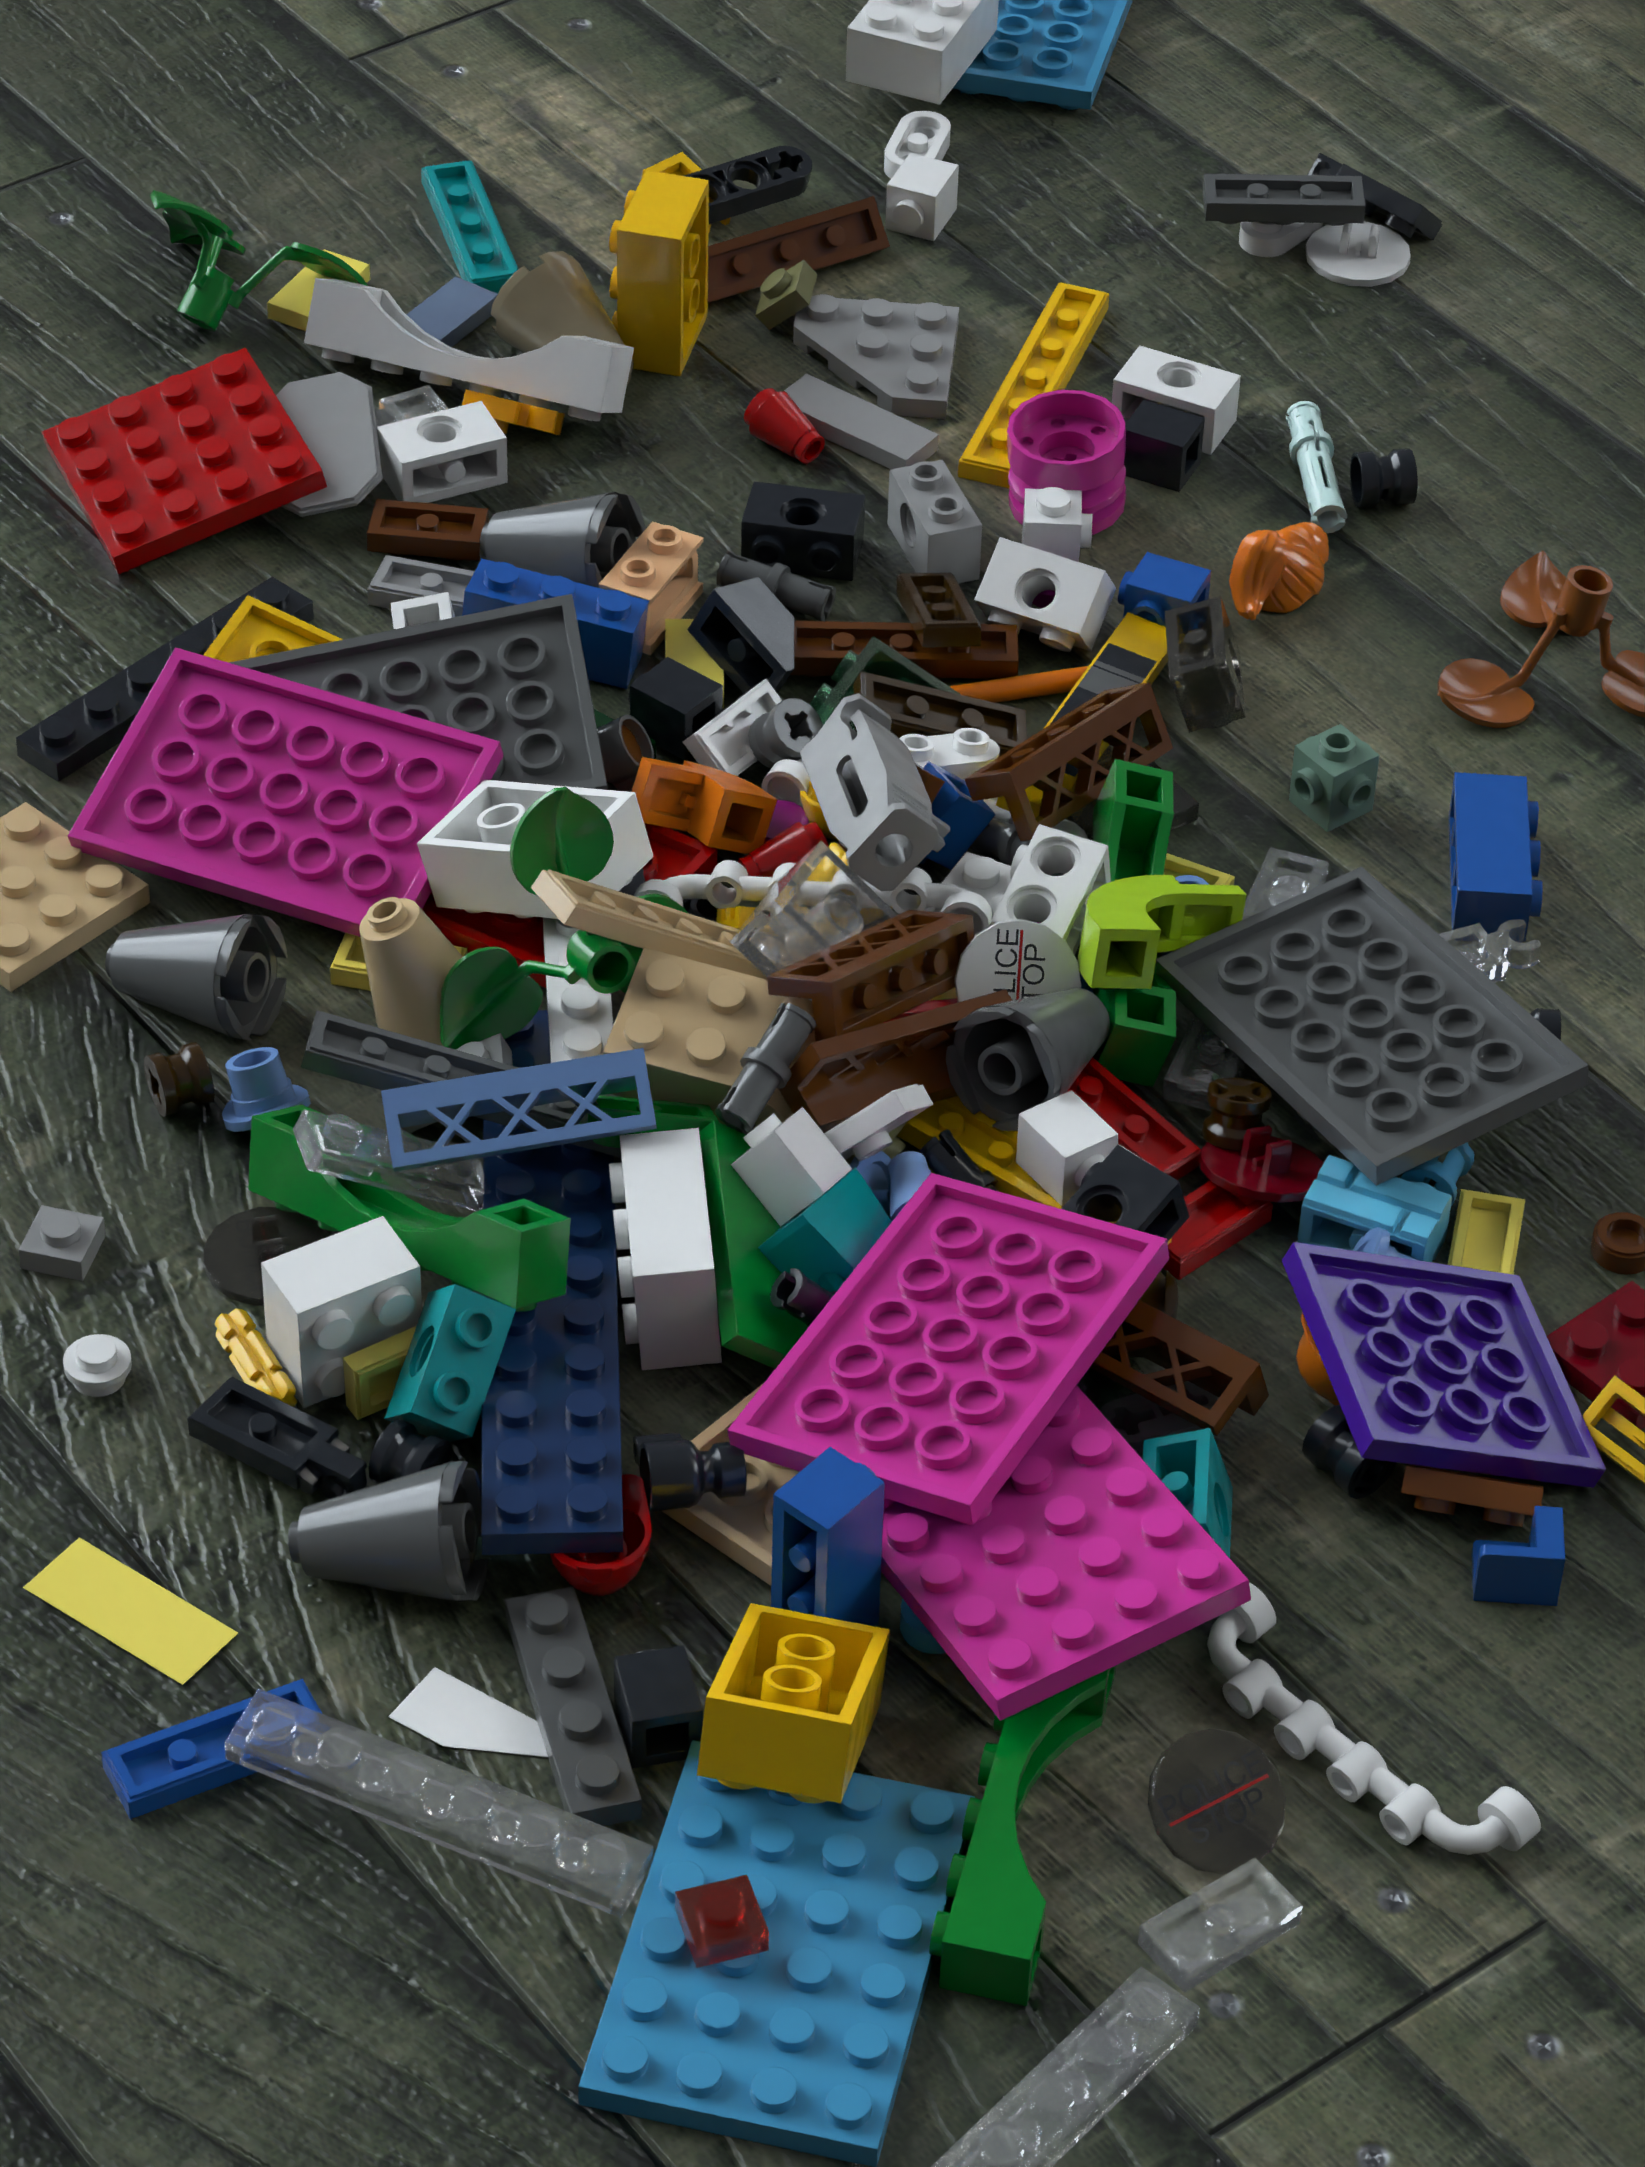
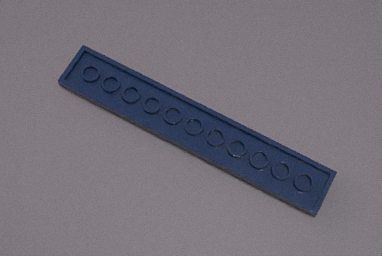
M538 1010L533 1019L523 1029L505 1039L512 1051L513 1066L523 1068L550 1063L548 1010ZM483 1119V1140L498 1138L506 1125ZM517 1129L513 1135L529 1132ZM569 1143L483 1157V1209L526 1199L571 1218L566 1295L538 1302L537 1307L530 1311H515L487 1396L482 1405V1555L623 1552L617 1270L613 1215L615 1203H612L609 1163H614V1156Z

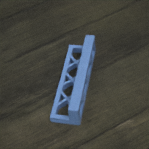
M644 1048L381 1091L394 1172L657 1129ZM637 1089L641 1114L613 1119L594 1106L593 1103L600 1095ZM570 1100L578 1106L565 1126L546 1129L527 1116L534 1106ZM505 1111L513 1117L498 1138L480 1140L462 1127L466 1119L471 1116ZM586 1113L598 1120L596 1122L579 1124ZM440 1122L447 1127L433 1148L405 1153L401 1128ZM521 1123L533 1131L513 1135ZM455 1134L468 1142L447 1146Z

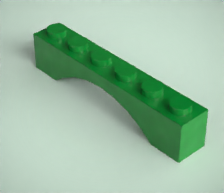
M1118 759L1114 760L1093 808V841L1108 845L1110 882L1128 877L1164 874L1168 841L1174 815L1173 772ZM1160 952L1157 953L1156 959L1161 957ZM1156 963L1151 989L1093 988V994L1102 1001L1110 1019L1109 1034L1093 1058L1119 1080L1153 1087L1176 1039V991L1169 987L1167 981L1156 974Z
M302 1104L252 1116L248 1190L274 1201V1206L277 1209L287 1212H299L317 1220V1225L320 1228L338 1232L384 1216L418 1262L421 1271H432L450 1279L451 1285L456 1284L468 1290L477 1291L497 1300V1302L516 1309L517 1312L533 1310L537 1307L538 1302L566 1295L571 1218L526 1199L476 1211L467 1217H453L432 1211L405 1196L380 1174L362 1152L344 1122Z
M1116 1666L1001 1721L995 1715L993 1730L1001 1732L999 1743L986 1742L978 1774V1785L986 1787L983 1799L970 1797L964 1818L962 1839L963 1841L970 1842L967 1855L954 1853L949 1869L946 1896L954 1899L951 1912L938 1910L933 1924L929 1954L941 1957L939 1988L1027 2006L1043 1946L1046 1901L1029 1875L1018 1844L1016 1821L1028 1792L1047 1766L1075 1741L1102 1726L1116 1674Z

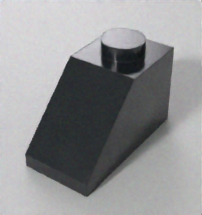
M759 577L713 589L687 629L743 694L747 693L764 679L768 680L778 694L794 670V616Z

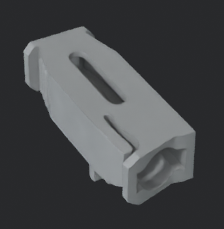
M857 693L844 697L818 734L800 751V755L829 831L847 849L846 859L849 870L881 892L892 891L932 850L938 853L944 847L945 842L943 838L950 832V826L932 814L930 798L908 747L890 731L892 723L890 715ZM851 721H853L857 732L850 727Z

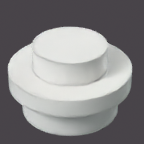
M105 1334L85 1336L73 1342L65 1351L63 1357L64 1373L80 1393L92 1397L107 1396L123 1386L132 1366L131 1353L128 1346L114 1336Z

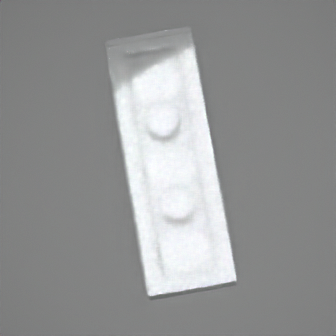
M304 1109L292 1129L306 1168L309 1171L474 1211L482 1210L483 1195L492 1193L478 1158L394 1172L387 1130L357 1123L352 1118L342 1114H331L329 1116ZM401 1129L405 1153L431 1149L436 1144L433 1141L414 1137L409 1132ZM449 1142L447 1146L455 1145L458 1143Z

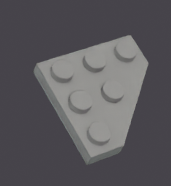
M820 294L812 296L810 305L796 313L793 344L807 354L816 351L828 360V370L853 388L858 389L864 386L877 395V405L898 416L946 419L958 332L959 307L942 306L934 302L922 304L889 302L880 298L868 300L844 299Z

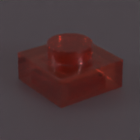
M747 1875L675 1891V1911L696 1968L769 1951V1930Z

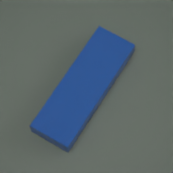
M300 1679L101 1752L103 1769L130 1819L332 1745V1738L328 1722L304 1680Z

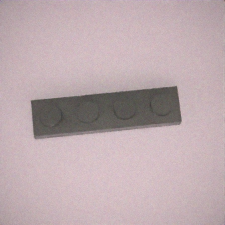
M574 1587L505 1599V1618L571 1833L641 1819L642 1799Z

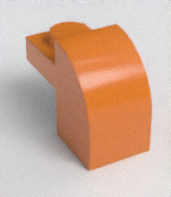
M642 757L631 791L636 793L644 823L687 831L708 847L748 854L764 844L778 800L762 788L745 779L709 766L685 760L683 765L647 757Z

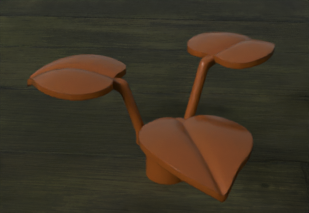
M1541 551L1521 564L1509 576L1500 595L1502 609L1515 622L1530 628L1547 626L1518 674L1509 678L1503 669L1488 661L1474 658L1460 659L1447 665L1441 672L1438 679L1437 696L1441 697L1442 702L1457 715L1475 724L1493 728H1507L1520 724L1530 716L1535 704L1533 698L1519 687L1527 681L1557 631L1560 629L1569 635L1582 637L1597 628L1599 629L1600 662L1602 667L1608 670L1601 681L1603 692L1621 709L1645 718V653L1625 650L1618 653L1616 658L1611 654L1610 627L1614 617L1604 612L1613 589V582L1605 572L1592 566L1580 565L1571 568L1566 577L1556 568L1545 551Z

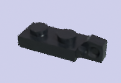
M1322 153L1318 154V158L1308 175L1362 176L1366 216L1371 217L1374 211L1377 210L1388 216L1384 224L1401 235L1411 239L1416 231L1434 240L1443 224H1441L1442 221L1423 205L1344 163L1342 165Z
M234 1377L229 1378L187 1418L190 1436L297 1490L300 1488L303 1492L313 1494L319 1488L327 1498L332 1499L369 1487L365 1470L367 1468L366 1461L350 1454V1447L339 1440L337 1428Z

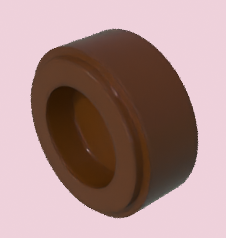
M1617 1212L1608 1214L1598 1220L1593 1230L1591 1254L1594 1260L1603 1268L1618 1274H1637L1645 1271V1218L1633 1213Z

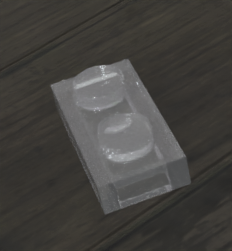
M1253 1858L1139 1926L1138 1944L1185 1993L1299 1925L1302 1905L1256 1858Z

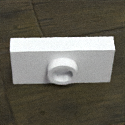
M764 679L684 740L683 743L699 764L738 776L758 760L754 756L749 744L748 734L750 726L762 714L770 712L782 699L768 680Z
M918 1084L910 1085L889 1092L824 1134L845 1160L855 1154L858 1161H862L893 1143L888 1134L890 1131L934 1104L923 1084L919 1086Z

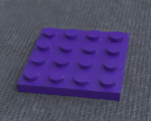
M1299 1242L1292 1243L1283 1257L1282 1263L1361 1458L1594 1488L1606 1471L1605 1465L1519 1275Z

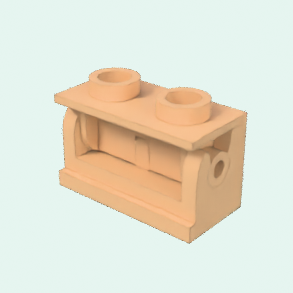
M653 521L599 583V588L618 590L629 596L649 600L643 653L651 655L665 639V619H681L703 593V583L698 582V554L696 550L703 543L704 537Z

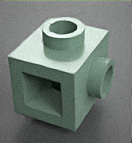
M1342 724L1307 738L1295 745L1289 801L1326 832L1372 811L1380 755Z

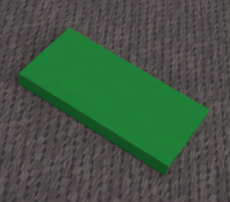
M713 1120L699 1132L722 1347L776 1369L807 1330L808 1326L786 1311L773 1306L770 1300L772 1286L781 1275V1272L764 1256L758 1247L781 1227L731 1166L733 1162L751 1148L743 1138L746 1134Z

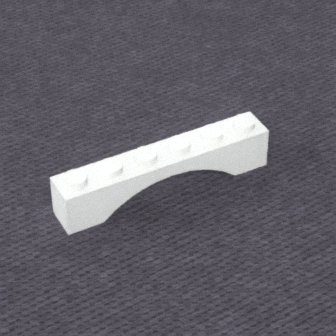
M315 278L304 339L305 344L322 347V357L326 359L354 363L355 355L372 359L370 368L373 370L402 375L404 367L421 371L419 380L427 383L452 386L453 378L470 382L469 390L500 398L502 390L520 394L518 402L546 409H551L552 402L568 405L569 416L590 421H600L602 413H622L634 347L587 336H561L539 349L514 357L488 358L475 356L449 347L426 333L402 311L387 290L340 279Z

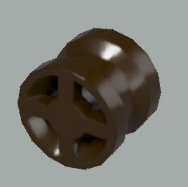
M196 1041L182 1045L178 1053L165 1056L158 1052L145 1056L144 1070L148 1088L158 1112L163 1117L177 1113L182 1104L193 1102L201 1106L214 1102L215 1092L210 1068L204 1052Z
M1221 1078L1209 1083L1206 1100L1212 1107L1211 1115L1206 1117L1203 1123V1138L1214 1146L1241 1151L1246 1130L1265 1126L1262 1122V1115L1270 1107L1272 1093L1269 1088L1261 1083L1243 1078Z

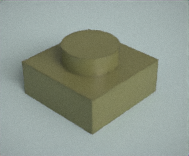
M802 260L787 271L784 268L774 271L761 285L760 291L762 293L755 316L770 330L809 306L818 274L805 260Z

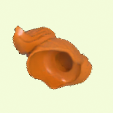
M1301 522L1289 525L1281 530H1257L1245 536L1233 560L1229 579L1235 608L1240 616L1253 621L1261 610L1276 613L1291 612L1302 606L1313 595L1320 593L1324 583V564L1328 561L1329 540L1322 527L1311 522Z

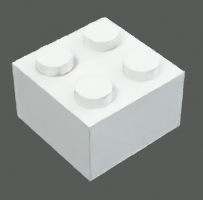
M384 1216L261 1262L267 1344L283 1367L280 1371L286 1373L295 1386V1397L303 1408L345 1393L343 1357L417 1326L422 1312L420 1265Z

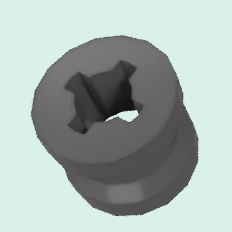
M788 698L775 705L770 712L762 714L752 723L748 734L749 744L754 756L763 765L771 769L780 760L791 759L797 761L801 759L800 751L818 734L823 727V723L818 713L810 704L801 699Z

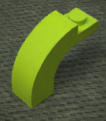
M1173 875L1135 876L1106 883L1095 889L1087 900L1078 954L1079 972L1091 988L1151 989L1157 953L1175 951L1242 921L1246 893L1238 885L1180 884Z

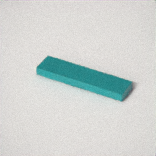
M468 160L421 168L422 185L461 278L498 294L502 286L519 268L473 162Z

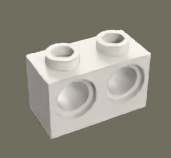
M1039 824L1029 845H1020L1015 853L1010 870L1011 881L1005 893H997L991 901L992 919L990 926L997 922L1017 919L1042 922L1040 924L1046 925L1065 939L1075 955L1081 942L1089 895L1098 887L1111 881L1108 845ZM1056 873H1063V874H1064V875H1061V876H1050V875L1056 874Z

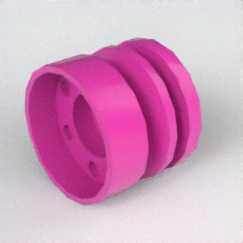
M1057 390L1042 393L1021 403L1010 415L1007 428L1008 461L1010 463L1008 484L1010 486L1009 506L1015 520L1023 525L1025 488L1044 489L1058 487L1064 490L1082 491V513L1092 514V535L1112 526L1124 512L1126 500V468L1124 466L1126 423L1119 408L1104 397L1077 390Z

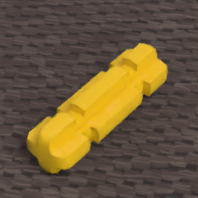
M235 1308L229 1314L221 1313L215 1320L217 1328L216 1338L227 1353H231L229 1359L244 1383L295 1407L297 1403L294 1397L296 1388L288 1375L280 1371L283 1367L262 1334L254 1330L256 1325L249 1314L239 1308Z

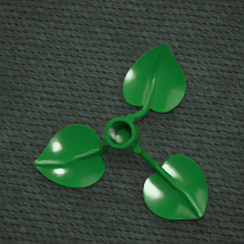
M155 190L150 195L155 209H164L162 215L169 226L172 244L202 245L196 272L176 311L181 317L201 328L215 332L228 305L238 309L243 298L280 263L286 260L300 262L310 270L327 277L368 286L359 273L340 258L318 248L293 242L291 247H282L234 292L231 290L234 280L225 273L215 269L221 249L242 256L246 252V249L241 244L232 239L234 236L233 231L220 219L201 207L180 201L171 195Z
M565 786L554 788L538 798L521 817L510 846L512 871L523 888L534 895L537 894L531 887L542 870L548 871L549 869L589 881L604 869L612 855L614 844L613 831L606 815L594 803ZM645 894L638 897L688 913L679 903L665 895ZM583 930L576 931L569 939L566 951L567 966L533 960L525 961L518 966L514 956L506 949L500 947L476 949L459 959L445 978L440 999L441 1043L444 1047L457 1050L466 1043L480 1042L499 1033L506 1039L523 1029L536 1015L543 1000L541 987L533 978L528 976L533 973L564 978L569 984H575L582 978L599 993L609 994L618 990L626 993L643 949Z

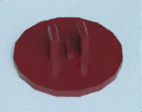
M1270 1125L1247 1129L1241 1151L1223 1149L1207 1142L1201 1149L1199 1157L1201 1171L1216 1185L1231 1193L1247 1198L1277 1203L1303 1201L1314 1179L1317 1180L1318 1172L1324 1163L1315 1153L1290 1140L1270 1136L1272 1133Z

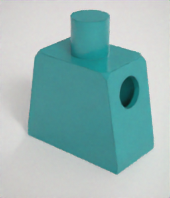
M855 1167L822 1196L786 1222L758 1248L781 1273L786 1271L790 1274V1269L796 1268L829 1292L838 1291L892 1221L863 1176Z

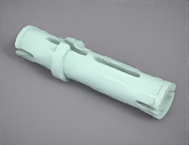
M1300 401L1293 404L1287 410L1289 416H1286V423L1292 437L1289 444V453L1293 463L1300 470L1303 489L1311 514V523L1322 527L1325 533H1333L1345 525L1346 522L1343 518H1347L1332 463L1334 445L1330 435L1324 431L1321 411L1318 405L1310 401Z

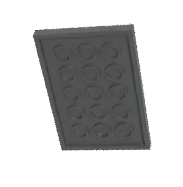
M572 594L229 662L500 741L504 756L491 780L608 790Z
M1363 867L1352 870L1156 959V974L1167 981L1169 987L1176 991V998L1376 1186L1588 1085L1589 1065Z

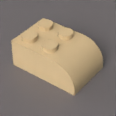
M644 948L603 1054L644 1048L652 1100L709 1105L719 1123L726 1125L718 1118L715 1110L719 1103H722L742 1071L743 1067L740 1060L748 1047H756L777 1014V1009L781 1003L796 1005L813 1017L812 1002L804 998L769 995L766 979ZM815 1031L809 1034L789 1068L794 1065L807 1047L815 1042ZM637 1089L612 1093L624 1098L638 1099ZM775 1089L755 1122V1127L773 1113L782 1123L793 1115L779 1089Z

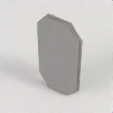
M342 372L287 383L276 397L321 467L327 487L281 507L304 517L357 506L383 479L372 387Z

